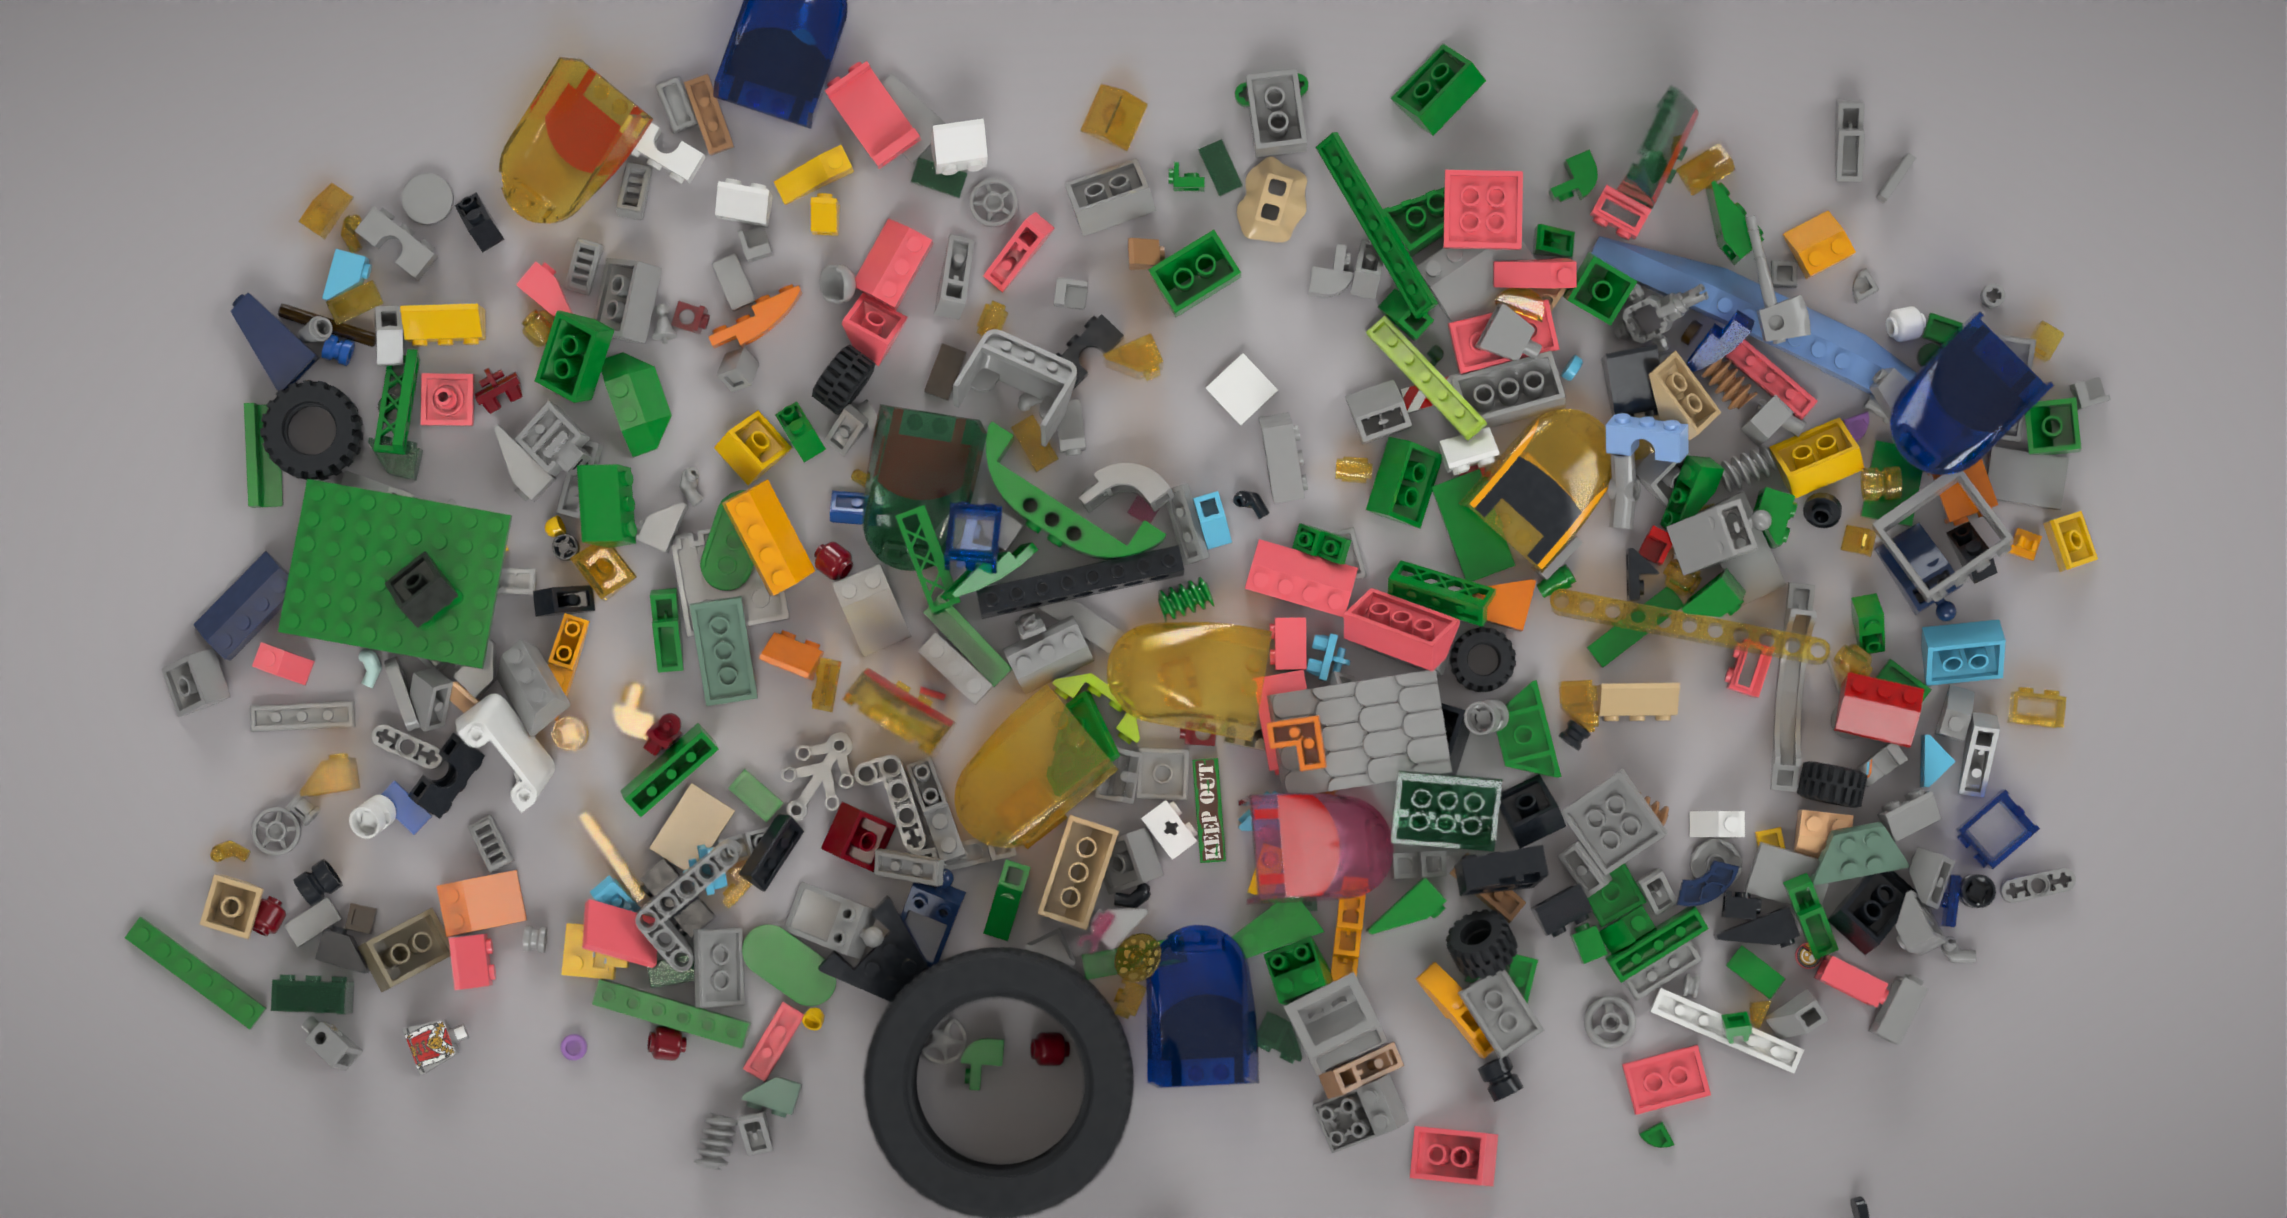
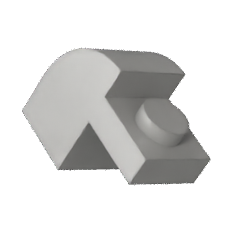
M1336 245L1333 269L1312 267L1308 295L1334 297L1347 289L1354 273L1343 271L1344 268H1349L1351 253L1346 252L1347 245Z

